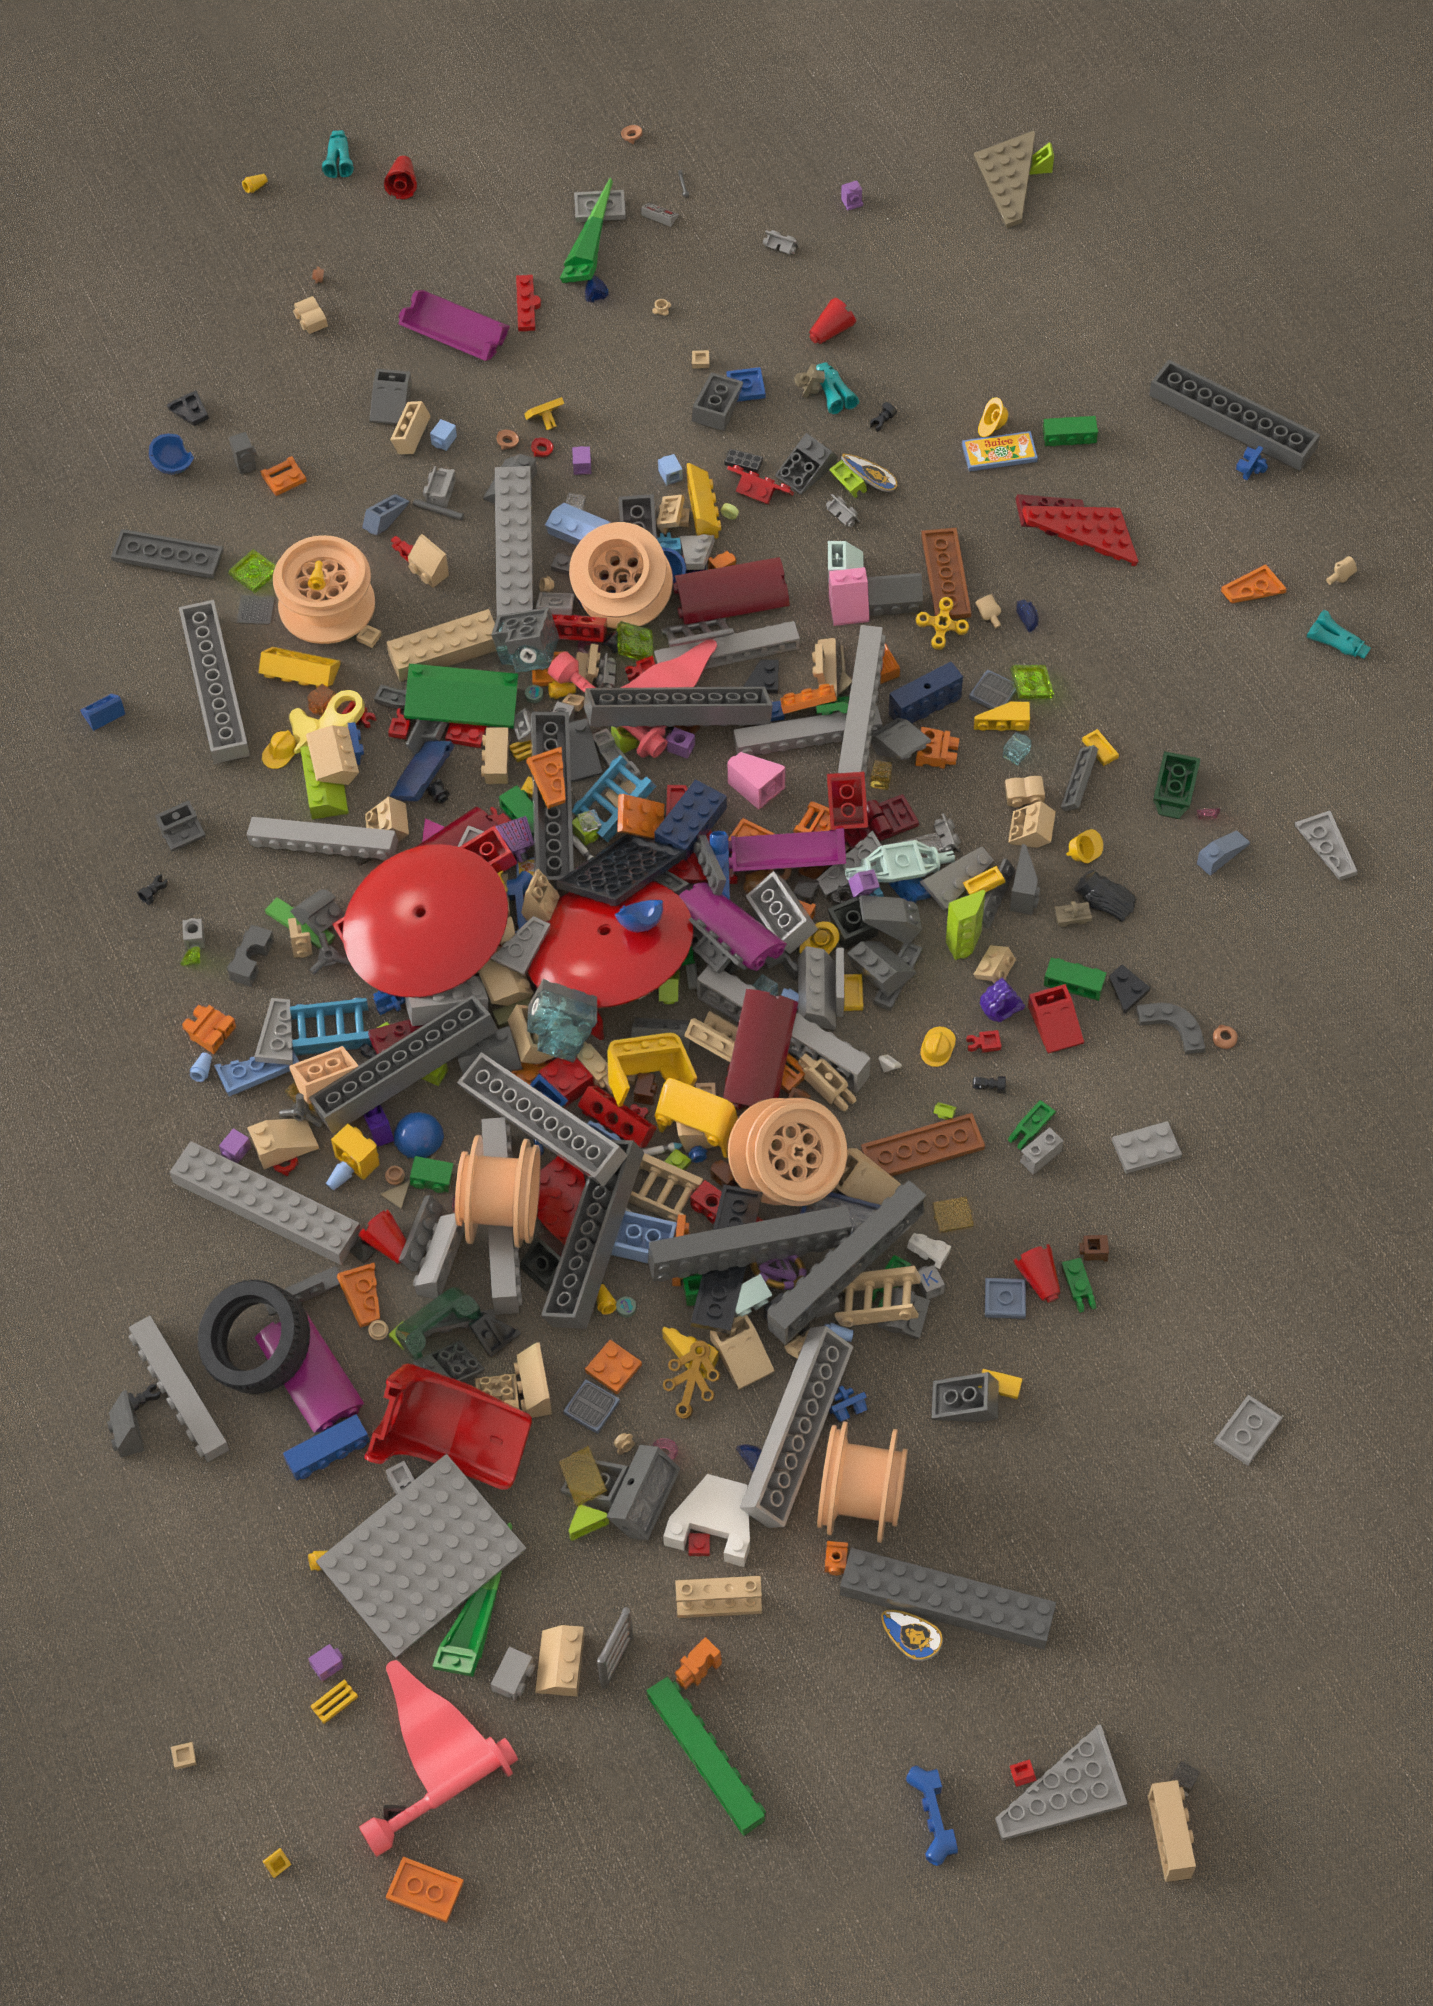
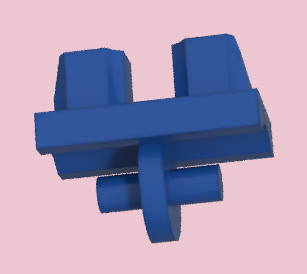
M1258 446L1256 450L1247 447L1243 458L1249 460V462L1243 459L1238 461L1236 470L1244 473L1243 479L1248 480L1253 471L1259 474V472L1264 473L1268 469L1266 459H1261L1260 455L1263 447Z
M382 991L373 994V999L380 1015L394 1008L398 1012L401 1010L400 1005L405 1003V997L390 995Z
M842 1385L839 1386V1393L834 1396V1400L842 1399L843 1402L830 1407L829 1412L830 1414L834 1413L836 1419L841 1422L850 1418L846 1407L851 1404L856 1415L866 1411L867 1406L864 1399L867 1397L865 1392L849 1398L848 1396L854 1393L853 1389L845 1390Z

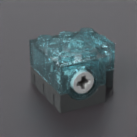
M549 607L498 615L491 634L501 664L513 665L515 672H528L530 670L548 668L553 660L557 641L560 638Z
M543 979L528 1005L527 1032L538 1034L539 1052L574 1063L585 1040H587L592 1032V1028L597 1023V996L588 995L585 992L570 989L567 986Z

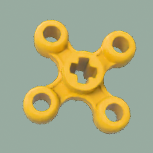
M944 597L940 600V614L937 616H930L926 612H920L916 616V624L919 627L931 626L935 629L936 634L932 638L931 645L936 650H941L945 647L946 632L955 631L959 635H965L969 630V624L966 620L953 621L950 618L949 612L953 608V601L949 597ZM939 622H945L946 624L945 626H943V624L939 625Z

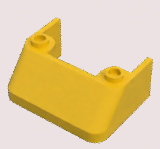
M674 1033L614 1040L608 1047V1083L618 1107L623 1105L630 1089L627 1079L628 1075L660 1071L665 1080L672 1078L693 1087L697 1080L696 1073L682 1041Z
M668 1078L662 1087L655 1112L659 1131L663 1133L667 1125H671L673 1121L705 1133L708 1143L712 1146H720L723 1157L728 1158L730 1135L738 1120L734 1105L726 1099L678 1080Z

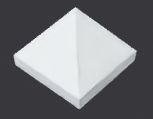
M882 1055L878 1058L884 1073L901 1068L902 1066L901 1063L889 1055Z

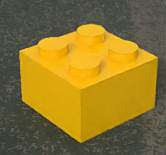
M347 1124L331 1139L335 1158L340 1162L344 1161L362 1180L380 1165L379 1154L376 1149L377 1145L370 1138L366 1139L357 1127L353 1128Z

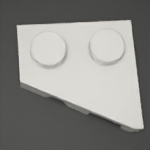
M916 1233L912 1235L907 1246L908 1249L917 1253L923 1259L927 1260L929 1257L934 1260L935 1267L939 1269L951 1250V1246L943 1241L927 1238L924 1234Z

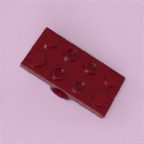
M1017 494L1015 498L1021 527H1032L1025 522L1022 513L1024 506L1084 507L1082 499ZM1049 530L1045 532L1049 536L1057 535V533Z
M903 794L878 803L877 800H870L866 802L868 827L844 829V840L851 851L855 845L864 840L872 831L880 842L918 827L919 821Z
M409 1019L371 1029L368 1032V1036L376 1053L379 1054L424 1025L412 1026Z

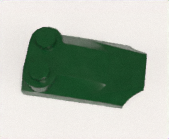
M1164 751L1153 798L1160 816L1179 819L1190 808L1201 758Z

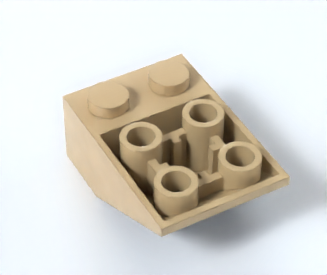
M849 1148L847 1150L845 1170L836 1188L848 1197L881 1205L884 1199L895 1194V1190L901 1184L860 1150Z
M747 1314L743 1317L738 1316L734 1318L731 1334L710 1330V1341L718 1351L722 1362L738 1389H742L775 1372L756 1329Z
M516 1374L475 1379L476 1388L519 1409Z

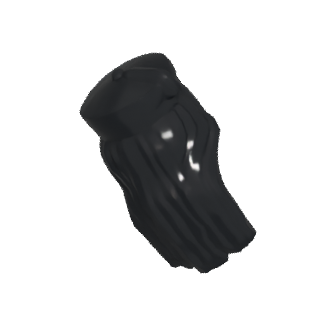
M1095 870L1085 873L1074 887V891L1081 895L1091 908L1107 912L1121 922L1125 920V917L1129 916V913L1134 911L1135 895L1124 886L1110 881L1105 876H1100Z

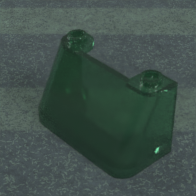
M449 1288L397 1327L395 1331L396 1338L413 1362L423 1357L422 1350L426 1345V1339L423 1334L448 1315L454 1313L458 1320L461 1318L474 1320L481 1314L480 1307L476 1301L461 1288Z

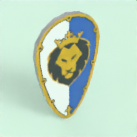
M843 454L841 456L843 462L864 480L865 485L869 483L885 492H891L896 489V478L885 468L851 454Z
M886 1610L882 1613L881 1618L886 1633L897 1648L908 1658L914 1661H925L937 1655L942 1648L943 1638L941 1631L930 1622L898 1610Z

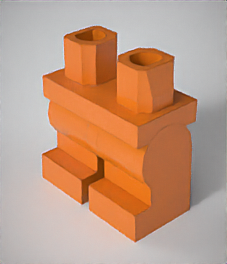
M921 727V732L929 737L931 742L926 744V748L917 751L915 766L923 767V764H928L945 769V764L956 765L957 753L948 752V749L958 750L960 738L951 737L950 731L943 732L937 729Z
M198 1005L193 1012L194 1016L198 1019L195 1022L189 1018L186 1019L182 1024L183 1029L189 1034L192 1041L215 1054L224 1043V1039L226 1040L235 1030V1019L229 1015L225 1016L210 1005L207 1008Z
M706 1637L688 1654V1658L684 1656L680 1660L681 1667L675 1672L677 1683L685 1690L692 1683L698 1686L701 1683V1679L707 1675L708 1669L711 1666L717 1669L722 1665L721 1652Z

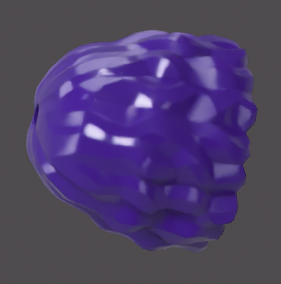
M1000 978L993 986H989L980 998V1006L985 1015L995 1022H1002L1006 1018L1011 1017L1013 1013H1017L1025 1008L1021 998L1004 978Z

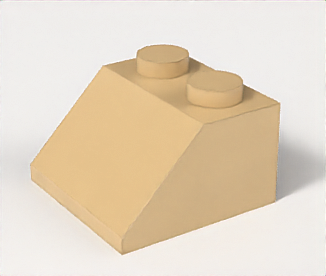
M421 534L408 556V567L412 573L419 575L425 584L428 583L434 588L449 576L447 557L441 549Z

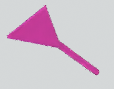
M425 818L422 842L444 827Z

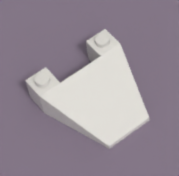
M707 1474L669 1517L663 1536L664 1545L684 1551L691 1529L726 1538L728 1541L724 1550V1562L744 1567L750 1550L749 1514L740 1509V1505L746 1493L747 1484Z

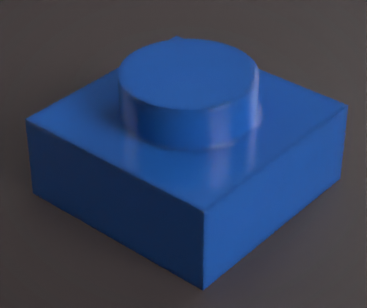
M781 701L772 702L771 722L784 720L785 715L782 711Z

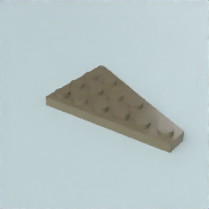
M1034 131L974 153V158L1006 228L1023 222L1025 198L1027 197L1029 173L1033 158L1032 153L1034 152V141L1036 138Z

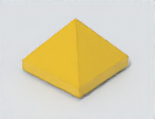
M281 1848L263 1861L273 1878L292 1865Z

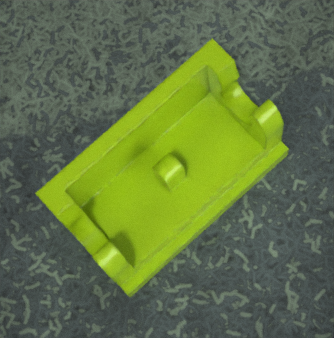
M840 460L829 469L854 498H857L859 490L862 493L867 491L864 480L854 473L843 460Z

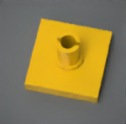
M560 397L529 409L524 413L526 420L540 415L543 418L546 430L557 427L551 412L564 404L563 398Z

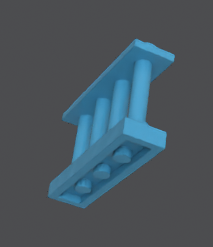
M621 755L611 762L610 767L585 796L575 803L572 812L577 817L586 812L599 825L597 833L606 842H609L617 833L618 808L614 807L600 795L608 786L618 795L627 794L646 799L656 788V785L649 778L645 777L643 780H640L625 767L628 762ZM619 772L636 785L635 790L631 794H628L613 781ZM595 800L612 814L607 822H603L588 809Z
M354 998L352 1000L309 1005L298 1004L290 1007L292 1020L297 1019L299 1039L292 1040L296 1056L325 1053L341 1046L345 1050L359 1049L363 1043L372 1047L368 1036L369 1031L365 1032L362 1011H369L367 999ZM355 1012L356 1032L345 1034L343 1014ZM336 1015V1035L326 1036L324 1016ZM305 1018H317V1037L306 1038Z

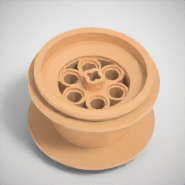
M615 522L597 527L579 542L570 561V582L576 596L590 617L607 618V627L628 630L641 627L655 619L663 611L670 599L673 588L671 566L657 539L638 525ZM615 560H620L617 566L612 565ZM632 562H638L635 567H630ZM609 574L608 579L601 580L603 575ZM610 590H616L615 593H609Z
M326 535L313 536L298 541L284 552L274 569L273 586L279 599L278 609L282 623L293 635L311 643L331 644L353 637L368 624L375 609V595L370 584V566L364 554L348 541ZM317 561L323 562L322 571L326 586L322 590H313L308 586V580L315 569Z
M805 1098L766 1099L748 1108L735 1123L728 1144L729 1165L736 1182L741 1188L763 1192L762 1203L805 1206L825 1198L839 1183L847 1161V1142L839 1121L822 1104ZM787 1128L790 1129V1135L788 1137L786 1136ZM773 1140L776 1142V1148L774 1150L771 1146ZM776 1160L779 1162L778 1169L775 1168Z
M476 1135L470 1155L466 1151L462 1152L456 1181L455 1221L457 1226H462L465 1223L467 1244H473L478 1224L513 1227L514 1245L516 1248H521L523 1240L526 1243H532L536 1226L540 1188L539 1145L531 1147L530 1140L524 1139L519 1158L484 1156L482 1136Z
M843 1421L841 1429H837L836 1425H832L823 1471L817 1528H822L823 1525L827 1526V1535H832L835 1519L838 1515L879 1521L877 1542L882 1543L885 1522L892 1523V1526L897 1527L908 1449L903 1448V1452L896 1451L898 1429H893L890 1449L849 1444L847 1439L848 1422Z

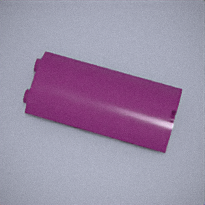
M417 290L413 293L411 307L403 308L400 311L398 323L401 326L485 361L490 360L497 353L496 348L498 345L502 346L510 328L509 325L425 290Z
M844 828L833 831L744 837L731 836V841H728L729 852H732V857L729 858V869H733V872L846 864Z
M697 883L693 885V889L690 891L686 889L679 895L686 904L691 917L696 921L698 918L707 925L705 929L715 932L719 936L718 941L720 943L724 941L732 948L730 952L733 955L737 953L743 958L744 961L742 963L748 968L758 971L764 965L767 956L777 959L783 954L784 948L787 945L786 942L723 894L714 895L708 883Z
M308 1316L310 1344L306 1358L300 1369L284 1386L313 1432L317 1433L333 1427L339 1418H350L358 1414L364 1402ZM274 1322L270 1323L255 1336V1340L267 1359L273 1355L278 1346L281 1336V1322L277 1324Z

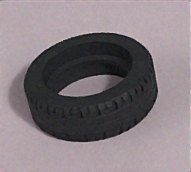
M252 1279L230 1285L212 1300L200 1322L198 1351L205 1369L219 1383L242 1393L263 1394L283 1386L300 1369L308 1352L310 1323L306 1311L294 1295L270 1282ZM260 1303L270 1305L278 1312L281 1322V1336L275 1352L264 1364L255 1369L246 1371L235 1367L230 1361L227 1350V1340L231 1326L236 1318L247 1308Z

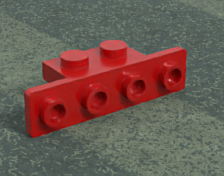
M737 465L727 467V470L741 476L736 489L737 493L768 505L775 489L791 496L794 495V492L790 490L791 487L781 483L779 486L774 484V480L768 477L761 479L759 474L752 471L748 474L743 472L744 469Z

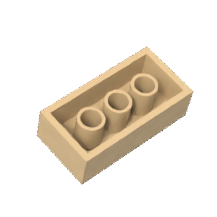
M1178 1780L1154 1783L1151 1785L1148 1800L1165 1882L1191 1879L1196 1868L1191 1843H1194L1192 1830H1188L1187 1826L1189 1813L1188 1809L1183 1807L1182 1800H1185L1183 1787H1179Z

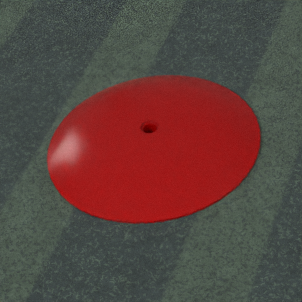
M443 844L425 845L408 849L377 866L362 881L353 894L347 907L343 924V942L346 955L357 974L379 991L399 997H426L443 993L474 976L495 953L507 925V894L495 869L486 860L472 851Z
M653 881L618 906H611L610 904L569 892L559 898L551 919L546 921L551 927L527 970L528 974L537 988L542 980L546 979L549 982L567 986V988L597 996V1008L612 1007L634 1001L664 984L675 974L686 959L693 939V924L689 921L691 917L690 912L684 901L676 893L664 885ZM647 900L663 901L664 910L662 918L655 927L648 931L637 933L629 931L616 919L615 914L624 905L628 906Z

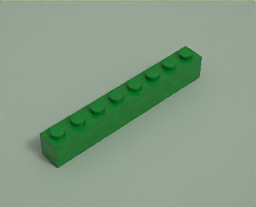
M667 1676L647 1689V1698L741 1834L745 1836L764 1823V1814L766 1813L764 1807L760 1802L756 1803L752 1798L754 1794L747 1784L743 1785L740 1781V1773L735 1767L731 1768L727 1762L729 1758L725 1751L717 1748L715 1745L717 1741L711 1732L707 1733L703 1728L705 1724L699 1715L695 1716L691 1709L693 1707L687 1698L683 1699L680 1695L681 1689L676 1681L671 1682Z

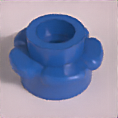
M695 1146L689 1152V1158H691L693 1163L702 1162L707 1158V1149H703L702 1146Z

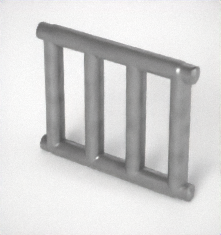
M719 618L661 629V634L666 635L669 640V646L673 647L733 635L734 630L727 626L726 618ZM719 625L721 630L711 631L709 626ZM701 628L704 632L694 635L691 630ZM684 632L686 637L676 639L673 633Z
M628 1607L623 1608L603 1651L597 1659L600 1685L603 1689L608 1688V1684L633 1638L631 1612Z

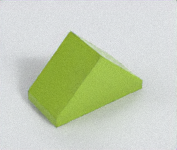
M1049 142L1032 155L1029 175L1053 172L1054 153L1052 144Z
M611 726L612 737L615 740L616 746L623 754L639 746L640 741L622 726Z
M579 1504L569 1528L571 1541L608 1525L607 1513Z

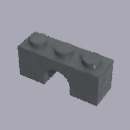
M251 925L249 930L245 931L241 946L237 947L233 962L230 961L227 968L231 981L252 987L259 969L257 962L250 960V957L255 954L268 955L274 943L272 931Z

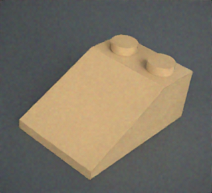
M295 1119L265 1120L247 1127L263 1169L319 1149L310 1125L305 1119L303 1121Z

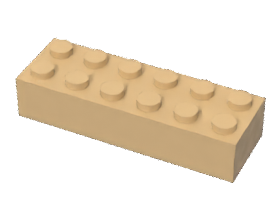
M489 609L386 642L388 655L400 682L408 678L409 663L448 667L500 650V647H495L491 635L495 622Z

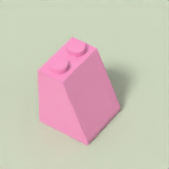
M865 567L829 571V602L834 626L869 622L868 581Z
M742 752L731 757L727 763L728 784L758 810L785 789V767L783 765Z

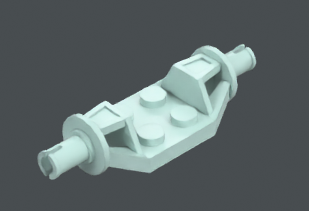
M916 840L883 845L878 847L867 858H863L860 867L846 868L845 875L849 876L846 877L849 880L858 872L874 869L878 882L887 883L925 877L932 872L939 871L940 864L953 863L955 855H951L954 854L953 851L938 853L935 847H929ZM921 853L928 854V858H922ZM876 861V865H870V863Z

